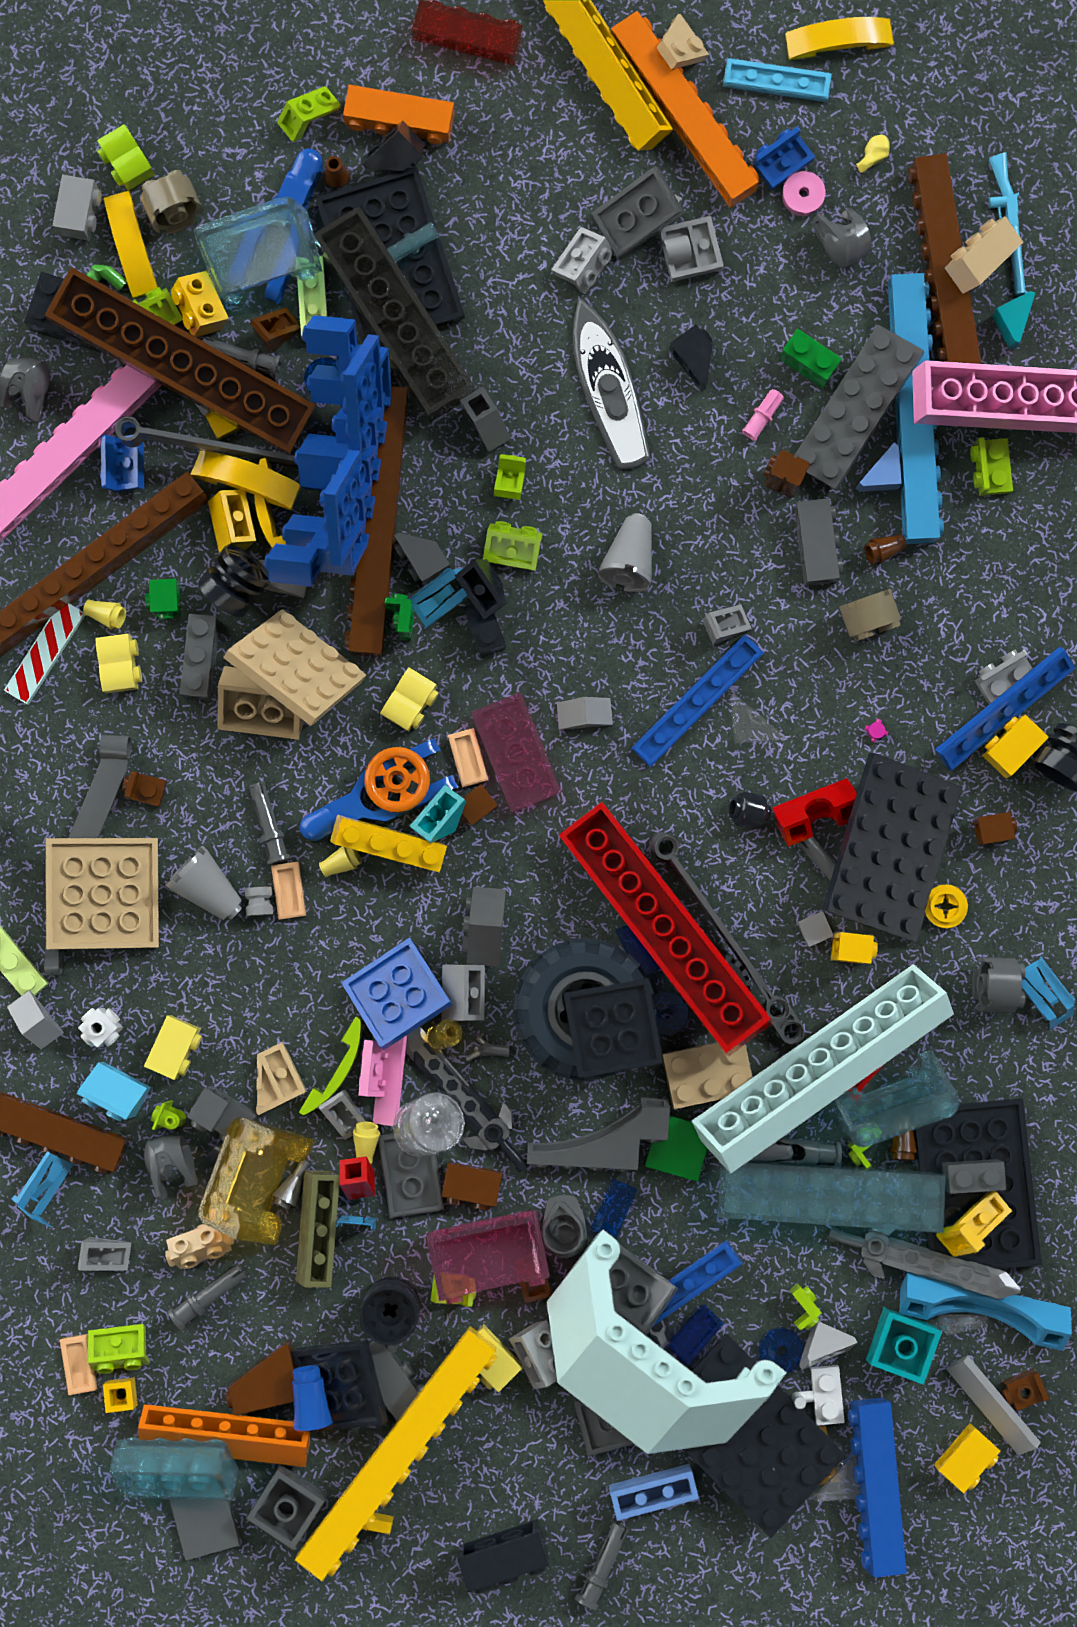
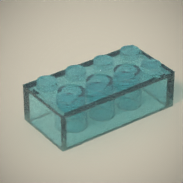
M131 1437L127 1440H116L109 1472L124 1498L232 1500L238 1467L227 1443L221 1440L211 1439L208 1442L192 1439L168 1441L164 1438L141 1440Z

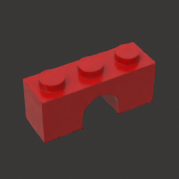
M848 778L772 808L776 826L788 847L812 838L811 824L819 818H832L839 827L848 823L857 794Z

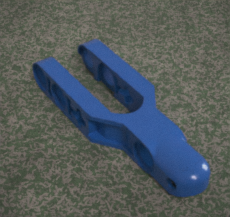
M310 148L299 152L291 170L284 179L277 197L257 208L229 272L228 284L235 285L237 288L241 287L247 272L252 269V260L258 247L262 246L274 217L281 213L284 208H287L295 214L296 221L268 282L264 296L269 301H273L276 304L280 303L296 267V258H300L309 237L304 214L323 171V161L319 152Z
M436 739L428 740L410 749L416 752L422 759L441 751ZM394 758L383 763L385 770L397 765ZM408 761L403 765V767H406L412 763ZM364 771L361 773L351 793L306 815L300 822V832L309 841L322 840L332 835L337 815L359 821L367 819L388 823L430 803L444 785L453 791L459 787L455 782L454 776L451 775L429 785L428 792L421 803L408 811L390 812L382 808L377 811H371L364 807L361 802V795L365 790ZM384 776L375 777V783L383 781Z

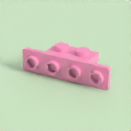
M407 1035L384 1051L376 1040H364L361 1076L359 1078V1095L375 1097L373 1123L398 1125Z

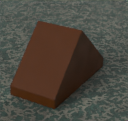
M287 307L254 318L250 322L254 334L271 354L301 330L300 323Z

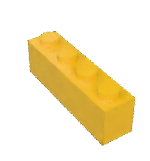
M341 815L336 817L330 839L335 845L440 872L447 848L446 845L437 841L430 843L422 837Z

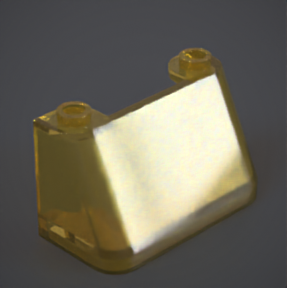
M242 1117L234 1119L228 1128L199 1207L201 1222L236 1240L276 1245L282 1224L279 1216L270 1212L274 1200L272 1194L278 1189L288 1160L295 1162L304 1161L311 1151L314 1139Z

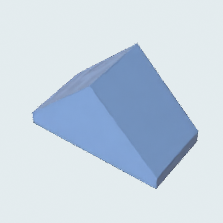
M893 443L856 487L859 492L896 490L899 488L902 482L899 446L896 443Z

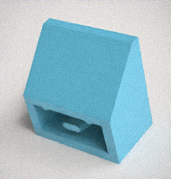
M99 1062L81 1085L77 1094L83 1097V1103L93 1108H97V1106L103 1107L108 1110L106 1113L108 1116L121 1121L122 1119L127 1120L136 1117L151 1087L105 1062Z

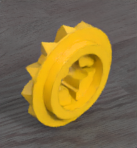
M936 886L930 892L925 909L926 917L935 926L941 928L955 927L964 920L967 914V899L964 893L955 886ZM945 895L947 903L956 906V908L947 910L946 915L943 914L942 909L935 907V905L943 903Z

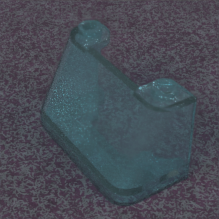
M291 197L274 199L200 225L194 229L196 243L220 301L226 305L240 303L241 298L245 296V289L289 274L298 277L299 280H309L315 276L314 274L322 272L308 210Z
M932 1049L919 1054L921 1059L919 1066L915 1069L913 1066L908 1068L910 1078L862 1095L854 1087L851 1088V1091L844 1092L832 1101L834 1114L839 1124L856 1146L869 1147L878 1142L954 1115L959 1108L958 1096Z

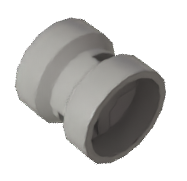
M272 887L244 889L245 897L249 900L246 907V916L273 914V906L269 901V898L272 896Z

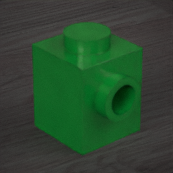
M177 579L149 580V593L145 594L146 609H150V612L155 617L158 616V620H174L175 615H182L181 590Z

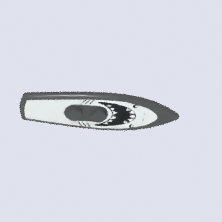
M579 299L574 315L572 334L573 352L582 388L617 468H636L650 460V452L630 369L625 355L607 323L583 299Z

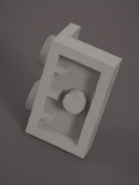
M580 227L551 270L555 276L575 284L578 290L585 294L590 286L595 283L603 267L610 261L613 250L605 237Z
M1015 649L1002 657L1003 663L995 667L992 663L979 671L981 676L974 681L989 704L1033 669L1025 657L1028 654L1026 650L1017 653Z

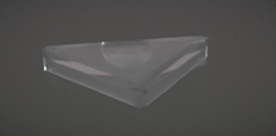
M735 693L730 694L734 744L785 739L784 734L780 733L765 718L738 698Z
M971 1314L937 1315V1325L946 1335L988 1327L989 1317Z
M851 1452L844 1462L841 1461L829 1475V1480L821 1490L813 1495V1500L820 1502L856 1499V1495L860 1494V1485L855 1483L853 1467L858 1466L857 1455H853Z

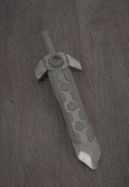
M885 1222L872 1228V1232L867 1233L865 1238L839 1231L834 1227L831 1228L828 1240L862 1249L863 1262L875 1277L885 1278L882 1266L879 1264V1262H882L890 1267L920 1276L931 1277L996 1299H1002L1021 1292L1020 1287L1005 1271L931 1251L928 1248L892 1237H886L898 1227L897 1224Z

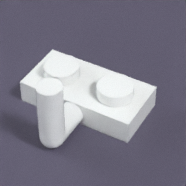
M839 1366L810 1367L812 1391L793 1393L791 1399L795 1406L802 1409L806 1403L814 1402L815 1422L817 1425L844 1423Z

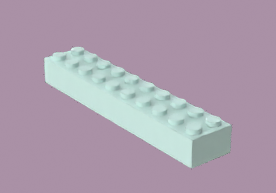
M914 964L692 1120L702 1143L730 1173H733L951 1017L954 1013L947 993Z

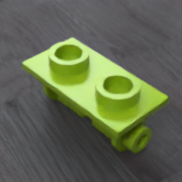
M173 1100L163 1102L161 1106H156L152 1114L151 1121L154 1122L152 1129L156 1130L161 1127L174 1129L182 1126L186 1122V1114L182 1110L172 1107Z

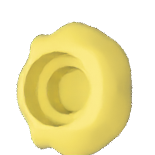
M876 135L867 143L865 157L856 164L861 173L888 157L890 145L885 135Z

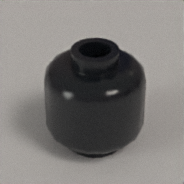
M741 792L732 798L729 805V817L739 827L759 829L765 821H769L771 816V806L768 805L765 796L761 794Z

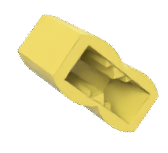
M129 634L96 638L102 691L108 694L137 690L138 683L142 682V673L140 666L135 665V656L139 655L136 639L132 640V636Z
M408 668L380 714L410 732L412 727L417 729L424 718V715L421 714L426 705L431 707L439 694L435 691L438 687L437 684Z

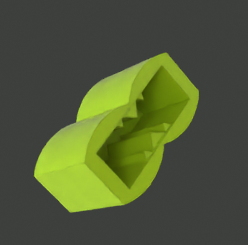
M125 124L97 140L101 147L97 152L105 165L110 163L114 168L110 173L118 186L124 185L127 191L155 175Z

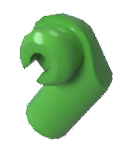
M93 265L87 273L88 277L97 282L101 279L107 280L118 291L127 282L111 266Z

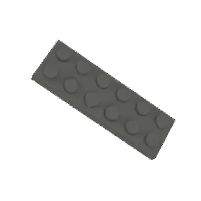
M876 326L794 455V458L800 457L809 462L810 466L806 474L831 489L838 490L912 374V371L921 360L924 350L884 327Z

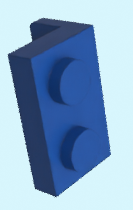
M798 126L791 131L790 129L784 130L776 138V142L770 146L765 144L755 153L756 157L753 167L771 191L815 159L814 154L801 139V130Z
M102 435L100 446V480L102 488L115 493L143 490L144 441L140 446L130 448L125 446L119 437Z

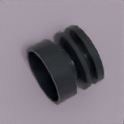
M228 544L222 549L221 555L215 558L216 567L211 566L205 571L198 581V586L202 593L218 608L235 617H243L255 603L253 595H261L264 588L270 584L268 570H265V567L245 550Z
M1057 723L1054 728L1055 734H1050L1048 738L1049 743L1055 749L1047 746L1042 747L1033 760V765L1039 772L1055 783L1077 792V728L1069 724Z
M384 1277L375 1281L368 1288L360 1308V1324L364 1333L372 1341L382 1345H396L406 1341L414 1333L420 1315V1297L416 1288L409 1281L400 1277ZM387 1303L391 1306L396 1304V1311L393 1312L391 1309L387 1311Z

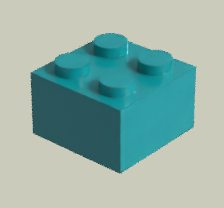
M884 1307L866 1360L874 1367L924 1385L942 1331L935 1325Z

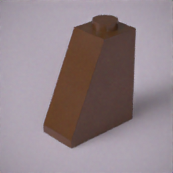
M291 1340L284 1342L229 1386V1391L226 1392V1401L228 1408H233L234 1416L294 1402L292 1382L294 1381L293 1370L295 1367L291 1351H293Z

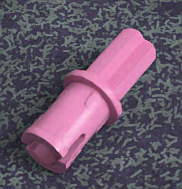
M770 390L759 408L753 410L754 415L746 427L743 428L742 433L751 440L756 441L768 422L771 423L773 420L772 415L783 401L784 396L777 390Z

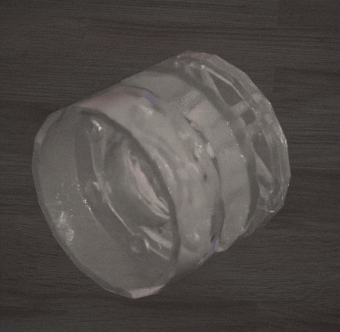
M441 1093L426 1094L406 1103L399 1109L393 1123L394 1137L400 1148L409 1155L420 1158L437 1154L438 1152L448 1150L457 1144L461 1138L465 1124L463 1112L457 1102L448 1095Z

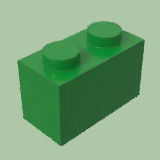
M797 328L783 348L779 360L823 389L838 368L842 358Z

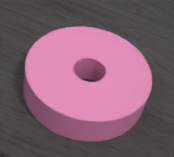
M807 171L791 175L785 182L782 191V200L785 207L791 213L798 216H808L817 212L825 198L824 183L817 175ZM804 190L808 193V196L802 197L799 192Z

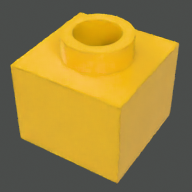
M135 1377L108 1380L103 1384L106 1413L134 1410L138 1405ZM123 1388L126 1390L125 1398L118 1395V1389Z

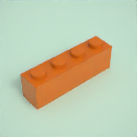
M349 85L343 117L345 125L352 130L363 131L364 129H370L384 136L403 120L419 138L427 139L429 143L440 145L443 142L449 143L455 111L454 102Z

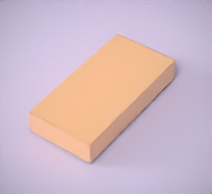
M474 728L448 735L462 788L488 781Z
M299 862L271 865L278 919L306 916Z
M88 1334L61 1338L60 1345L68 1395L96 1391L98 1388L95 1371L88 1364Z

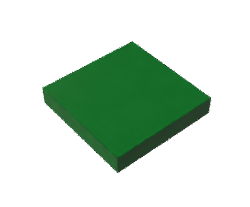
M669 1115L668 1140H661L660 1142L650 1144L644 1166L698 1182L707 1147L702 1143L692 1122Z

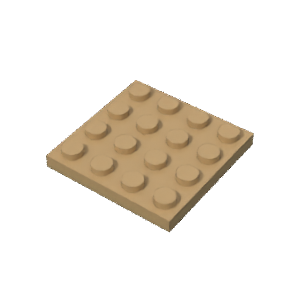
M283 609L229 648L223 657L310 726L360 685L366 677V674L357 665L349 662L335 648L326 644L313 631L307 629L294 616Z
M158 838L45 839L46 949L159 947Z

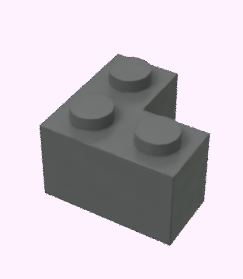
M473 887L472 898L467 897L465 914H470V916H464L463 933H468V936H463L462 952L467 953V964L499 967L506 889Z
M212 1085L204 1088L187 1117L193 1120L191 1125L204 1133L206 1130L210 1132L216 1130L220 1133L218 1137L221 1140L233 1145L234 1142L237 1144L242 1143L258 1114Z

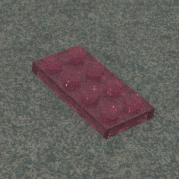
M521 692L470 712L511 813L562 793Z

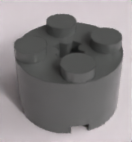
M979 957L976 962L981 963L979 969H974L972 976L973 1000H979L980 1006H975L979 1012L1014 1013L1017 1008H1023L1025 994L1022 991V980L1025 978V965L1018 963L1015 958Z

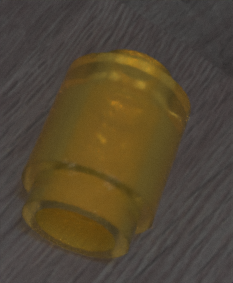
M445 1019L432 1025L427 1033L429 1044L437 1050H445L455 1046L462 1038L461 1026L452 1019Z

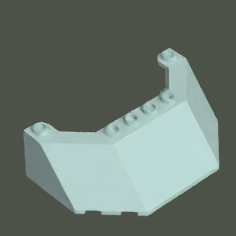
M604 1230L600 1231L547 1301L557 1383L647 1454L727 1443L771 1395L786 1372L775 1363L763 1360L756 1363L751 1371L744 1367L735 1380L713 1383L702 1381L614 1312L608 1270L618 1258L620 1247L612 1236Z

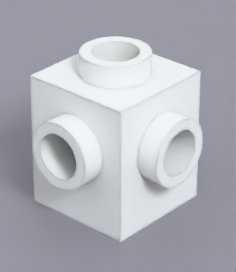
M93 1008L90 1009L81 1018L83 1023L78 1027L83 1032L80 1035L81 1038L91 1047L94 1045L96 1047H104L105 1045L109 1047L119 1038L118 1032L123 1028L118 1022L120 1018L110 1008L107 1010L105 1008H98L96 1011ZM97 1022L102 1026L100 1033H97L93 1028Z

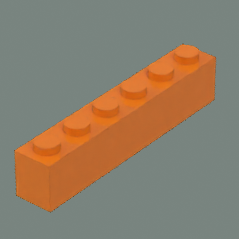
M144 1404L138 1426L139 1448L306 1467L310 1446V1431L295 1430L293 1421L241 1415L234 1416L232 1414Z

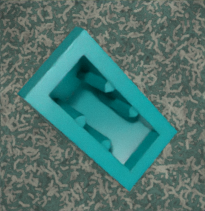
M1030 291L998 307L992 314V318L1009 349L1015 350L1021 341L1035 292Z
M444 785L410 827L428 842L433 843L456 831L466 800Z

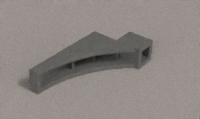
M641 1097V1103L622 1118L603 1129L585 1136L550 1143H528L527 1164H533V1166L539 1168L548 1167L549 1165L560 1166L564 1169L588 1167V1169L600 1171L604 1168L615 1169L619 1172L638 1170L640 1139H645V1141L651 1143L668 1140L669 1099Z

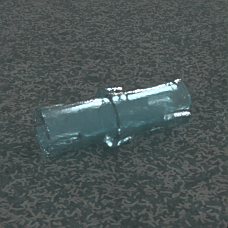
M429 222L412 234L406 233L403 235L404 238L384 249L389 261L395 264L410 253L415 254L419 252L420 247L438 238L439 235L434 225Z

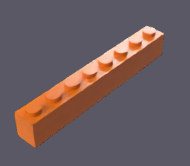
M636 11L613 26L611 32L666 119L727 205L732 208L757 190L759 176L752 166L748 167L745 163L741 149L736 144L733 145L730 142L726 128L721 123L718 124L713 118V111L707 102L703 103L698 97V90L694 83L687 81L683 76L682 67L671 69L657 49L662 39L656 38L652 32L653 28L646 17L642 18L639 12Z

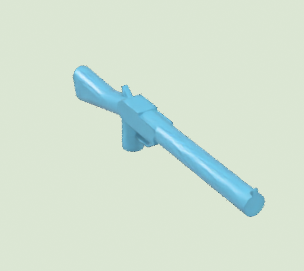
M1004 152L989 159L1003 195L1001 197H989V208H998V216L1001 219L1000 208L1005 207L1006 218L1020 236L1017 201L1019 193L1014 194L1009 183L1007 154ZM1020 245L1011 254L1016 296L1028 293L1025 290Z

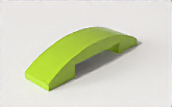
M355 1017L341 1040L351 1047L325 1091L323 1092L316 1087L313 1088L300 1109V1114L305 1115L326 1102L349 1075L357 1058L362 1039L363 1023L360 1017Z

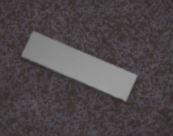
M969 1356L949 1364L946 1370L1018 1455L1037 1449L1041 1442Z

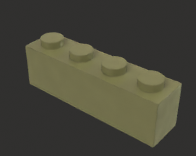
M304 1170L296 1282L303 1287H331L340 1181V1175L332 1171Z

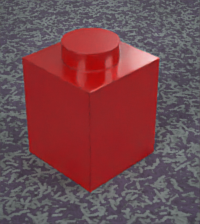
M367 1156L340 1160V1186L348 1200L375 1196V1171Z

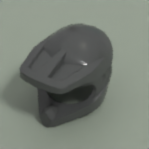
M847 209L841 214L842 219L846 221V225L835 224L822 214H818L812 221L813 229L829 258L838 267L844 269L855 264L870 252L871 237L869 229L863 218L853 209Z
M34 358L10 359L5 364L0 376V407L10 409L12 400L21 392L22 400L26 403V417L31 421H39L45 394L50 384V370L47 362Z
M160 1136L147 1140L144 1149V1161L151 1176L155 1196L158 1201L167 1198V1181H171L172 1171L175 1166L185 1177L184 1184L186 1187L198 1185L193 1155L183 1136Z
M571 1195L555 1196L548 1199L546 1203L542 1238L549 1253L559 1258L576 1256L583 1250L587 1240L585 1219L578 1199Z

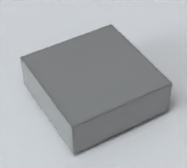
M823 911L797 922L808 947L834 936Z

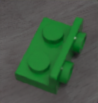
M391 594V598L385 597L384 604L387 612H394L393 628H395V632H398L401 640L411 641L415 611L412 600H408V596L402 594Z

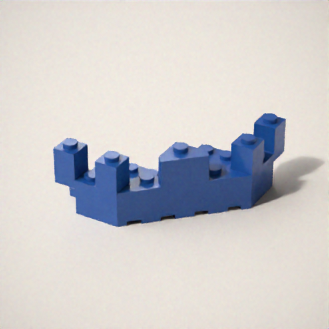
M315 315L303 327L302 339L303 342H306L307 353L337 356L336 367L316 366L313 373L308 376L307 390L311 391V402L342 405V407L332 419V430L336 432V437L308 434L300 449L296 450L294 460L295 465L299 469L300 487L307 490L321 491L319 501L320 506L324 510V518L293 514L282 530V538L286 541V544L275 543L264 561L265 570H268L269 582L312 587L320 572L352 575L368 546L369 534L365 533L367 519H372L376 498L371 496L373 481L378 482L382 461L377 458L379 444L385 443L388 424L386 421H383L385 407L391 406L392 399L389 348L380 347L379 335L368 334L363 344L358 345L355 319Z

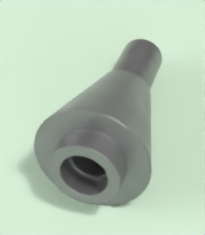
M300 1159L293 1174L272 1194L276 1197L274 1203L287 1210L291 1206L297 1208L304 1170H307L310 1166L309 1162Z

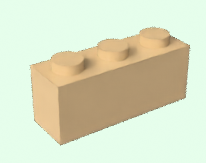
M1006 216L997 221H994L992 218L979 228L982 231L980 234L977 232L965 241L966 247L959 248L950 256L953 260L945 269L962 294L982 284L1023 243Z

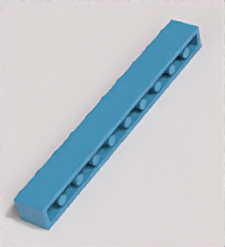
M924 273L891 275L888 281L890 331L924 350V355L916 366L918 367L924 361H929V351L932 350V335L928 334L927 325L931 321L930 308H926V299L929 297V284L924 282ZM912 372L895 399L897 445L899 446L902 482L900 485L902 529L907 544L936 543L940 535L944 533L943 519H939V508H942V494L937 492V482H940L941 477L940 466H936L935 456L939 454L938 439H934V429H937V425L914 424Z

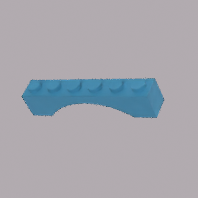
M910 1272L906 1273L900 1288V1314L928 1320L937 1315L951 1312L982 1314L1012 1326L1029 1338L1035 1345L1061 1351L1064 1350L1072 1335L1071 1307L1018 1295L996 1299L963 1289L954 1284Z

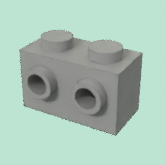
M62 175L52 225L59 236L90 241L91 232H95L97 218L94 216L96 206H100L102 197L101 190H99L94 180Z
M442 965V988L453 1004L442 1012V1020H484L485 965Z
M547 1320L534 1323L509 1338L534 1389L548 1387L557 1381L551 1329Z

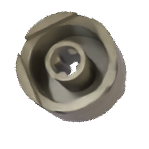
M180 170L171 171L167 176L157 180H148L142 185L141 202L156 232L160 233L159 229L166 230L167 234L177 233L191 227L195 223L194 218L198 213L200 217L203 214V207L191 180L183 175Z
M891 589L839 607L848 635L853 637L854 641L875 635L873 629L878 628L880 633L900 626L899 620H901Z

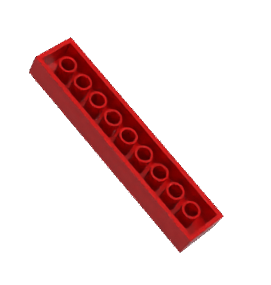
M603 802L559 834L572 854L728 1057L773 1023L770 1016Z

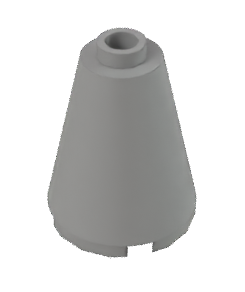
M635 513L625 518L599 567L598 577L608 586L615 588L616 584L624 585V591L642 592L649 588L652 582V524L647 520L646 516Z
M201 846L196 851L197 854L193 858L189 857L165 885L169 890L222 920L228 917L231 920L242 909L239 906L242 900L209 851L204 846Z

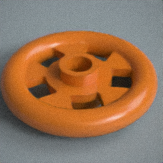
M403 747L387 748L376 754L369 762L364 776L365 789L370 799L378 807L390 812L408 811L421 803L426 796L430 785L429 770L425 761L416 752ZM394 758L397 765L385 770L383 763ZM408 761L416 768L412 774H409L403 767ZM395 775L402 777L401 784H393L392 779ZM384 776V788L376 787L375 777ZM411 781L418 784V788L413 795L406 791ZM389 792L400 793V801L388 800Z

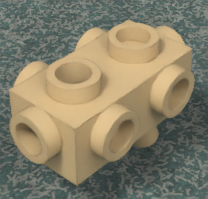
M208 1209L206 1224H201L197 1226V1229L167 1239L168 1250L165 1252L170 1267L176 1265L179 1269L193 1268L201 1261L220 1258L226 1252L232 1250L231 1245L234 1244L233 1235L229 1228L226 1229L217 1221L219 1210Z

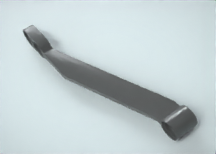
M132 417L121 418L115 426V432L121 442L130 448L140 446L144 440H150L257 461L266 458L270 463L296 466L294 455L142 428L138 421ZM130 427L136 428L133 436L124 437L126 429Z
M101 736L99 747L100 765L68 838L100 837L128 771L131 756L130 736ZM45 946V974L61 975L64 949H46Z
M664 832L654 834L649 841L651 852L659 858L669 861L743 968L747 970L748 975L765 998L763 1009L772 1019L773 1023L771 1025L778 1036L788 1044L800 1042L804 1036L802 1023L786 1000L772 994L762 977L677 859L676 855L679 850L677 840ZM668 839L669 848L665 852H659V843L662 840ZM775 1002H781L783 1005V1011L778 1016L770 1014V1007ZM789 1024L797 1026V1033L792 1038H787L784 1035V1029Z

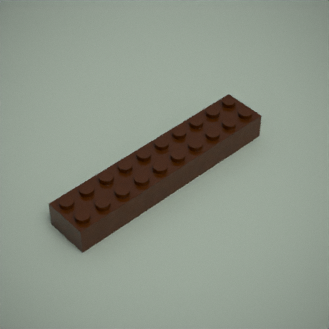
M73 267L68 271L45 314L47 321L284 454L290 455L315 409V404Z

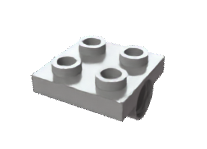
M711 216L669 225L659 231L671 282L723 270L724 265Z

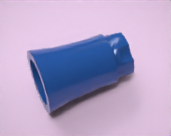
M309 1365L294 1369V1381L292 1382L294 1429L310 1431L331 1425L333 1420L328 1408L323 1377L321 1376L319 1366Z

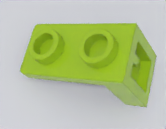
M324 86L287 101L277 123L291 141L295 142L302 138L309 122L339 110L341 104L329 89Z

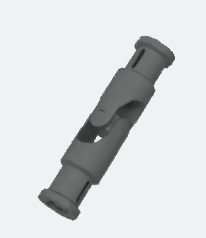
M782 1139L752 1158V1161L769 1162L777 1160L781 1163L803 1165L833 1163L834 1166H840L842 1159L841 1142L821 1144L817 1140ZM791 1144H798L802 1148L800 1156L795 1159H791L793 1156Z

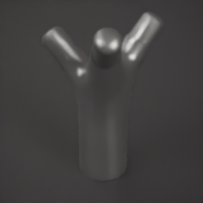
M478 1036L476 1040L481 1046L475 1047V1052L467 1056L466 1060L469 1062L482 1056L509 1057V1046L490 1044L481 1036Z

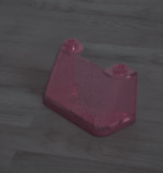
M537 1209L446 1227L426 1233L439 1301L446 1300L447 1305L462 1302V1296L468 1293L519 1282H528L529 1287L545 1284V1278L550 1277Z

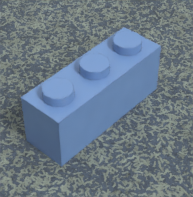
M690 1464L609 1485L617 1521L699 1499Z

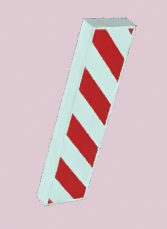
M68 604L49 618L4 691L29 705L84 619L85 615L81 610Z

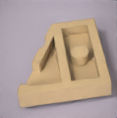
M681 14L674 18L671 26L657 46L658 51L671 69L702 62L709 55L703 47L702 41L696 37Z
M284 1042L257 1054L256 1112L258 1115L307 1092Z

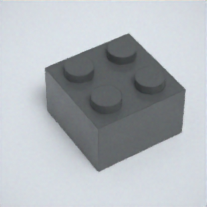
M280 1464L246 1519L294 1550L325 1502L328 1493L287 1466Z

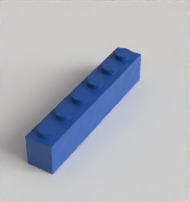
M884 1398L850 1401L851 1409L848 1410V1421L850 1426L853 1427L854 1437L850 1440V1446L856 1459V1466L853 1467V1477L855 1483L858 1484L859 1492L855 1500L857 1510L861 1513V1523L858 1524V1532L864 1546V1551L861 1552V1563L863 1568L874 1578L906 1574L891 1402Z

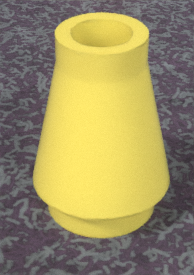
M89 599L83 608L84 615L90 616L110 629L120 628L126 618V609L121 607L120 603Z
M341 847L327 859L320 862L319 866L323 875L328 877L357 869V865L361 864L362 860L357 850Z
M359 1122L353 1130L356 1158L367 1156L370 1164H372L373 1155L380 1136L377 1124Z

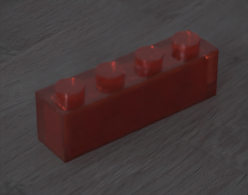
M420 0L412 26V35L414 41L515 66L523 38V25L518 24V22L512 19H496L484 12L478 14L468 12L460 6H445L436 0Z

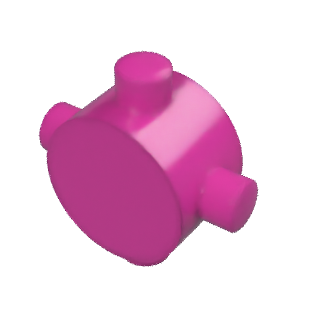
M877 719L870 726L866 725L864 729L868 731L871 742L874 743L882 736L888 735V731H885V727L880 719Z

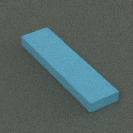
M727 58L723 87L827 102L832 74Z

